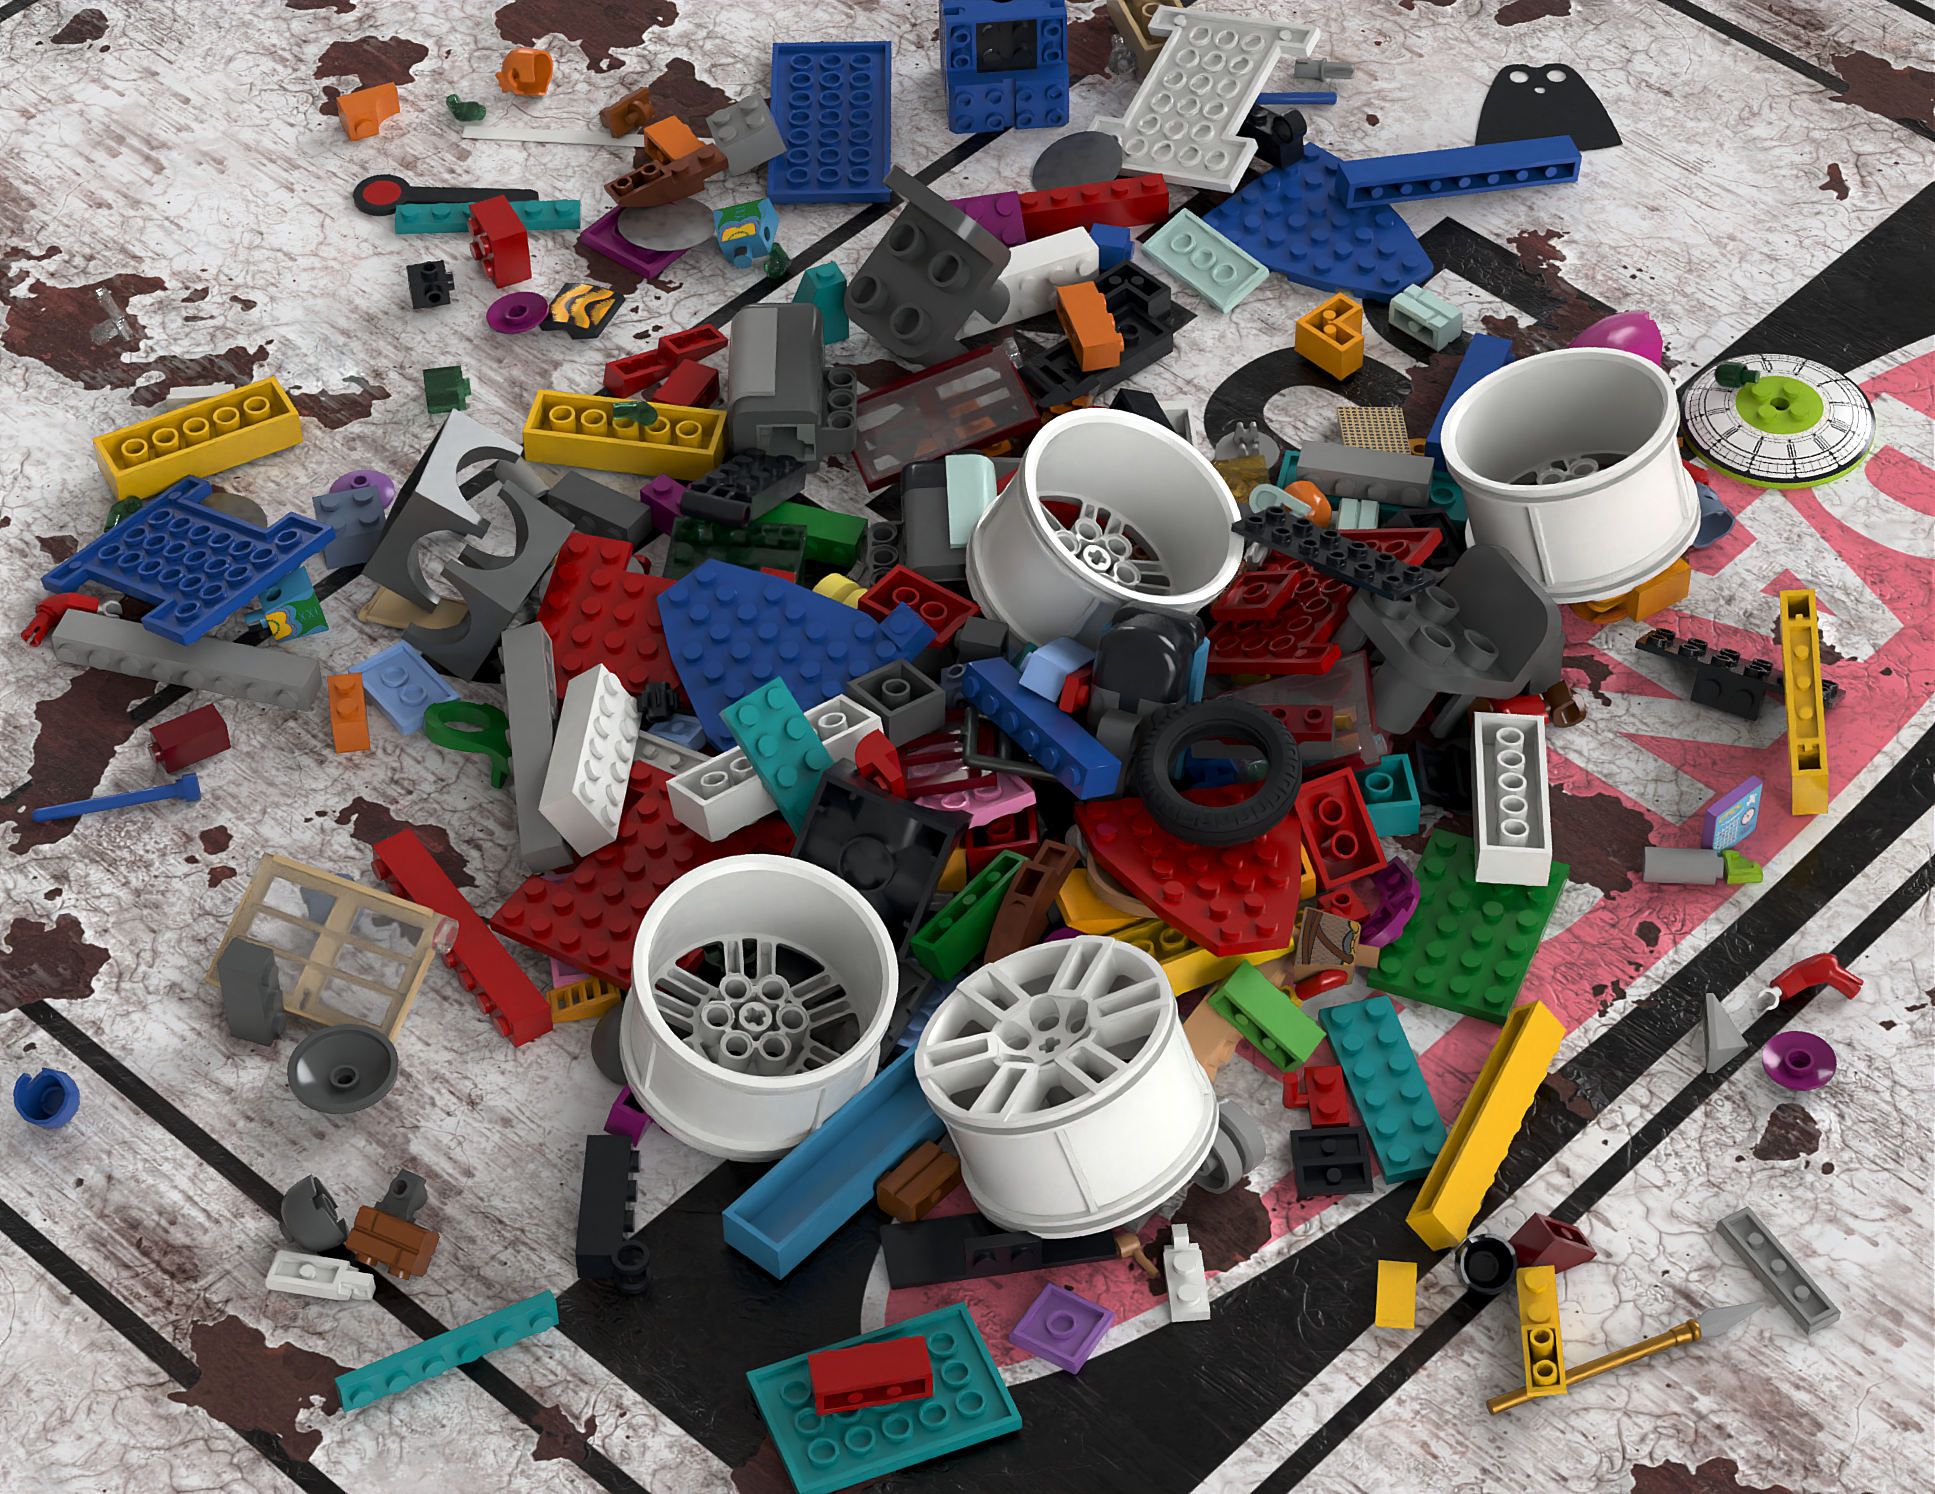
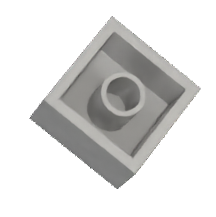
M760 92L752 96H746L740 102L725 109H720L706 118L716 146L728 159V170L732 178L787 151L776 122Z

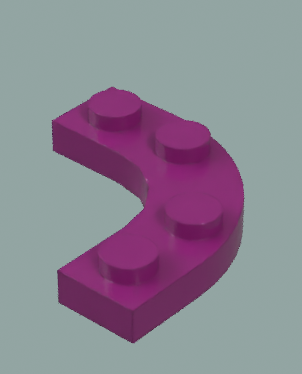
M1398 855L1387 863L1388 867L1378 870L1370 876V879L1381 891L1382 898L1375 913L1361 926L1359 944L1380 947L1381 949L1387 943L1398 940L1403 934L1402 928L1416 909L1420 899V885L1416 877Z

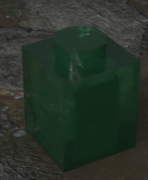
M461 365L423 370L428 415L451 412L453 408L458 411L467 410L465 397L471 396L469 377H462Z

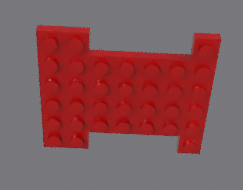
M1439 528L1336 530L1345 538L1364 542L1373 550L1392 554L1401 562L1418 566L1433 553V550L1443 540ZM1272 549L1270 556L1264 559L1257 571L1299 570L1303 582L1293 592L1292 597L1277 611L1276 616L1268 621H1219L1205 636L1210 641L1205 675L1257 674L1263 676L1267 674H1284L1292 676L1295 674H1312L1314 676H1321L1331 670L1333 664L1340 658L1342 653L1338 643H1325V641L1338 630L1340 624L1348 616L1347 604L1357 589L1313 571V566Z
M571 532L561 547L535 621H541L552 640L560 716L568 681L601 663L610 673L618 677L621 686L631 697L636 698V696L642 695V691H645L644 686L649 683L666 682L670 684L671 689H674V693H680L681 708L693 710L691 701L672 663L656 599L658 595L678 581L626 571L633 553V546L630 542ZM766 567L761 569L762 573L780 577L794 584L796 582V576L793 572Z
M637 760L631 767L626 794L639 801L620 820L616 840L590 853L560 886L531 874L489 919L490 928L494 932L629 992L632 985V957L638 931L651 905L669 885L701 865L730 856L759 854L763 852L769 855L789 857L797 837L786 821L767 814L759 818L756 823L744 826L730 833L725 839L710 842L674 818L666 781L676 777V775ZM700 948L679 958L675 962L676 966L692 974L703 962L705 957L704 950ZM655 984L656 990H659L669 996L674 995V993L670 992L669 990L661 987L658 984Z

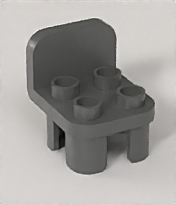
M894 165L882 182L908 204L849 283L844 295V309L848 318L902 359L909 363L921 364L923 367L929 368L970 352L954 337L974 310L992 324H997L1005 315L1010 304V293L1007 286L998 277L1007 267L1011 259V251L960 209Z
M1476 544L1462 554L1440 587L1431 585L1424 588L1422 592L1418 591L1398 601H1391L1359 587L1347 604L1348 616L1328 643H1338L1342 653L1340 657L1359 652L1368 638L1372 641L1366 650L1370 660L1383 663L1372 678L1377 726L1396 734L1407 733L1438 692H1442L1432 707V712L1436 719L1429 730L1435 738H1447L1467 711L1468 706L1477 696L1506 700L1515 697L1522 691L1556 645L1561 634L1562 618L1557 604L1507 549L1495 545Z

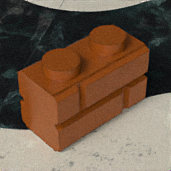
M930 1140L926 1141L918 1149H910L905 1154L902 1163L893 1172L888 1170L879 1178L876 1186L877 1205L891 1217L895 1216L896 1220L900 1223L921 1220L961 1183V1164L959 1160L948 1152L944 1153L942 1148Z
M362 1205L359 1208L354 1221V1227L351 1229L345 1245L347 1249L357 1252L355 1260L376 1267L379 1261L389 1266L387 1273L404 1280H409L410 1275L423 1277L426 1274L432 1259L431 1255L436 1249L440 1236L434 1231L375 1207Z

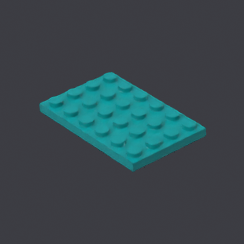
M964 1301L746 1372L748 1387L796 1494H827L1022 1428V1418ZM924 1335L933 1373L932 1397L817 1416L809 1380L808 1355L824 1350L857 1347L864 1343L875 1344L896 1340L901 1337Z

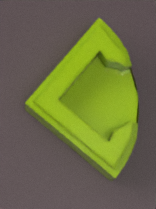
M1722 850L1721 857L1724 859V874L1727 884L1762 882L1763 871L1757 862H1751L1740 856L1738 851Z

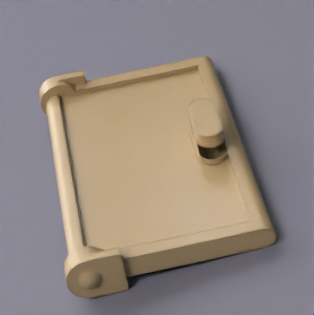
M381 585L369 604L365 603L358 619L362 622L371 621L404 630L407 629L411 622L424 628L442 629L464 622L470 610L465 601L440 595L441 599L433 613Z

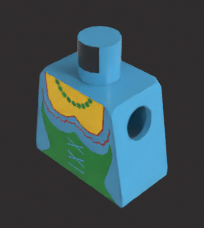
M769 197L713 210L717 240L728 263H734L742 269L748 268L752 265V259L767 256L771 252L779 218Z
M305 566L286 574L276 581L273 587L265 589L258 594L262 608L244 614L250 633L270 627L275 641L279 643L329 630Z

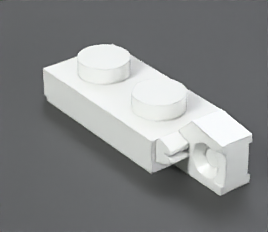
M1187 1223L1171 1225L1172 1245H1164L1163 1267L1171 1322L1210 1319V1306L1202 1252L1199 1250L1198 1243L1189 1244Z
M283 1250L277 1251L265 1279L267 1289L333 1300L341 1299L342 1301L349 1300L350 1297L357 1300H372L376 1290L373 1274L359 1272L358 1268L350 1266L349 1261Z

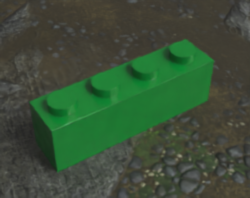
M787 501L782 502L749 523L746 529L730 526L731 542L852 569H857L868 546V519Z
M1004 849L909 940V943L920 966L931 973L933 977L949 982L980 953L989 942L998 911L1014 876L1024 859L1031 861L1030 858Z

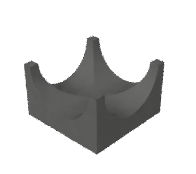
M453 408L400 489L361 574L433 613L441 596L430 588L422 574L418 554L419 538L432 532L448 530L464 537L470 534L482 540L491 522L480 516L464 499L457 484L456 474L471 464L488 459H502L515 464L524 447Z
M508 479L497 496L507 504L514 518L516 526L515 555L510 557L495 556L467 544L458 557V560L464 565L450 559L440 575L447 579L462 595L470 610L471 618L455 626L442 629L424 628L411 622L401 636L403 640L468 684L501 638V632L506 631L576 526Z

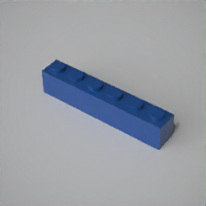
M1475 333L1426 439L1424 457L1434 458V470L1449 473L1441 446L1442 426L1448 412L1455 402L1474 384L1496 370L1516 361V354L1511 353L1512 340Z
M1003 657L967 662L961 693L1076 797L1083 800L1115 793L1122 762L1064 711L1059 710L1054 702L1021 685L1019 681L1022 674Z

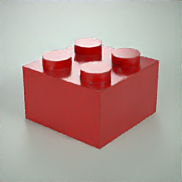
M504 194L469 205L470 218L467 219V226L473 237V242L470 243V251L474 260L481 262L485 278H491L497 289L531 279L527 230Z

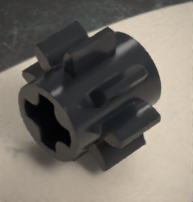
M666 682L649 683L644 686L645 691H642V695L636 696L638 713H643V716H647V721L651 723L671 721L673 714H676L675 710L681 709L680 693H674V689H671L670 684Z

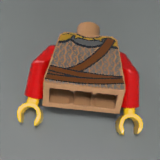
M1305 907L1304 911L1300 910L1297 912L1296 920L1299 923L1294 924V927L1301 930L1294 965L1293 984H1296L1295 990L1291 986L1286 985L1282 986L1279 991L1284 992L1290 1001L1300 1009L1303 1001L1343 985L1352 984L1355 965L1377 969L1380 947L1359 944L1361 925L1353 921L1338 908L1330 907L1316 910Z

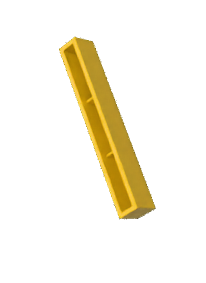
M1540 1000L1512 1009L1405 1220L1433 1251L1447 1247H1456L1467 1237V1229L1473 1217L1479 1212L1481 1208L1480 1203L1487 1189L1493 1184L1495 1180L1494 1175L1500 1163L1507 1156V1149L1514 1135L1520 1130L1521 1121L1527 1109L1534 1102V1094L1540 1082L1546 1077L1547 1068L1553 1056L1560 1049L1559 1044L1566 1029Z

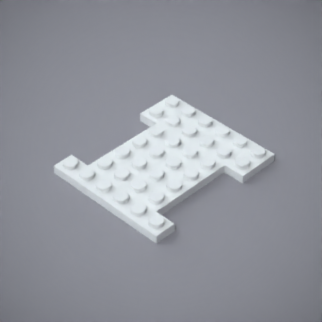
M1159 5L1147 27L1150 35L1169 37L1123 118L1096 115L1087 131L1102 132L1118 141L1123 151V164L1118 175L1141 177L1162 174L1166 183L1233 193L1258 149L1255 139L1239 137L1236 134L1281 54L1309 57L1321 36L1319 28L1317 26Z

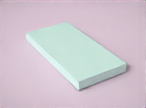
M1185 207L1140 246L1145 256L1224 315L1270 276L1268 268Z

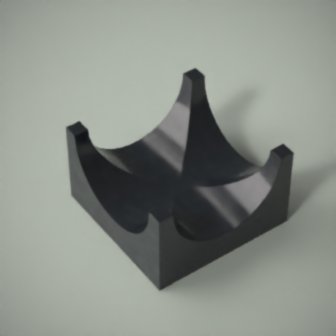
M843 757L822 773L789 857L825 869L857 890L881 918L892 940L896 957L903 962L914 952L909 940L924 927L930 904L945 868L960 839L969 828L974 815L962 809L958 811L932 809L897 797L866 780L855 769L856 763Z

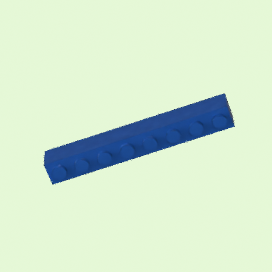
M1570 135L1341 161L1338 162L1335 188L1346 209L1576 182L1578 181L1582 155Z

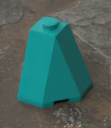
M835 261L805 270L791 302L811 303L820 308L824 318L825 345L850 338L849 318L844 309L847 280Z

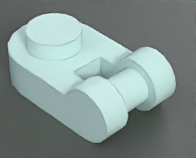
M1260 484L1255 487L1249 497V505L1255 514L1269 506L1284 508L1286 505L1292 509L1291 515L1303 518V516L1307 517L1312 509L1311 506L1270 484Z

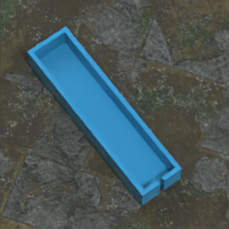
M919 1040L824 1122L821 1128L815 1130L722 1212L725 1242L781 1280L877 1194V1182L884 1172L888 1170L893 1172L902 1163L905 1154L910 1149H918L928 1140L934 1143L947 1131L944 1121L935 1114L929 1105L916 1076L914 1060Z

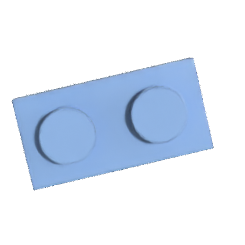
M676 713L673 714L671 721L655 723L647 731V733L694 751L700 750L707 743L699 719L693 716Z

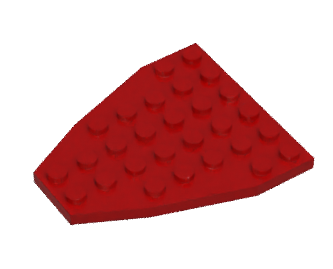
M1266 780L1238 785L1228 784L1222 787L1207 789L1196 788L1191 791L1178 793L1186 800L1197 805L1227 807L1244 802L1254 796L1263 787ZM1127 797L1122 800L1091 802L1074 806L1073 818L1093 859L1160 919L1216 957L1289 948L1301 894V819L1292 810L1272 830L1260 837H1256L1254 840L1242 844L1237 843L1233 846L1210 847L1189 843L1168 833L1150 816L1140 797Z

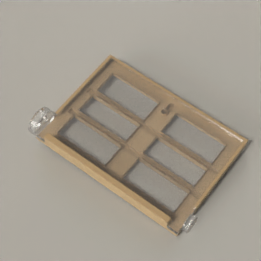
M264 852L261 858L252 857L246 868V876L250 877L251 881L204 981L208 985L221 989L216 964L233 938L271 948L274 952L276 966L279 968L278 979L280 990L283 991L285 1013L324 1027L341 1024L367 1026L384 1034L394 1045L435 952L447 954L453 947L459 929L458 921L436 913L433 909L277 854L272 855Z

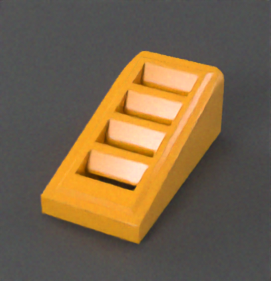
M594 976L545 992L546 1000L551 1006L553 1024L602 1017L608 1009L621 1001L619 987ZM594 996L593 999L587 1000V997ZM579 998L580 1003L573 1005L572 999ZM558 1001H565L566 1008L559 1010Z

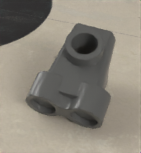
M402 1168L397 1177L390 1183L389 1190L382 1202L377 1201L374 1207L414 1223L416 1220L412 1217L414 1211L422 1208L427 1201L428 1194L424 1186L426 1179Z

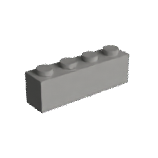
M1304 440L1297 464L1296 482L1301 480L1311 481L1325 495L1427 508L1433 482L1434 458Z

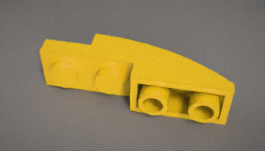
M1554 1265L1518 1268L1516 1280L1527 1397L1567 1394Z

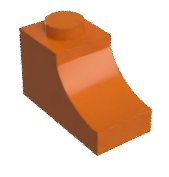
M394 82L336 97L339 120L351 142L380 134V124L388 117L400 113L398 91Z

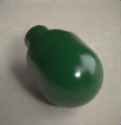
M1726 361L1716 367L1714 377L1716 382L1723 387L1739 388L1744 387L1746 383H1758L1760 372L1758 370H1748L1747 365L1741 362Z

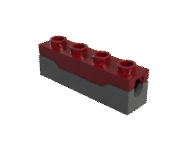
M1258 705V707H1262L1275 715L1288 728L1297 743L1301 760H1334L1336 732L1333 705ZM1215 737L1190 745L1192 758L1266 759L1256 747L1235 738Z

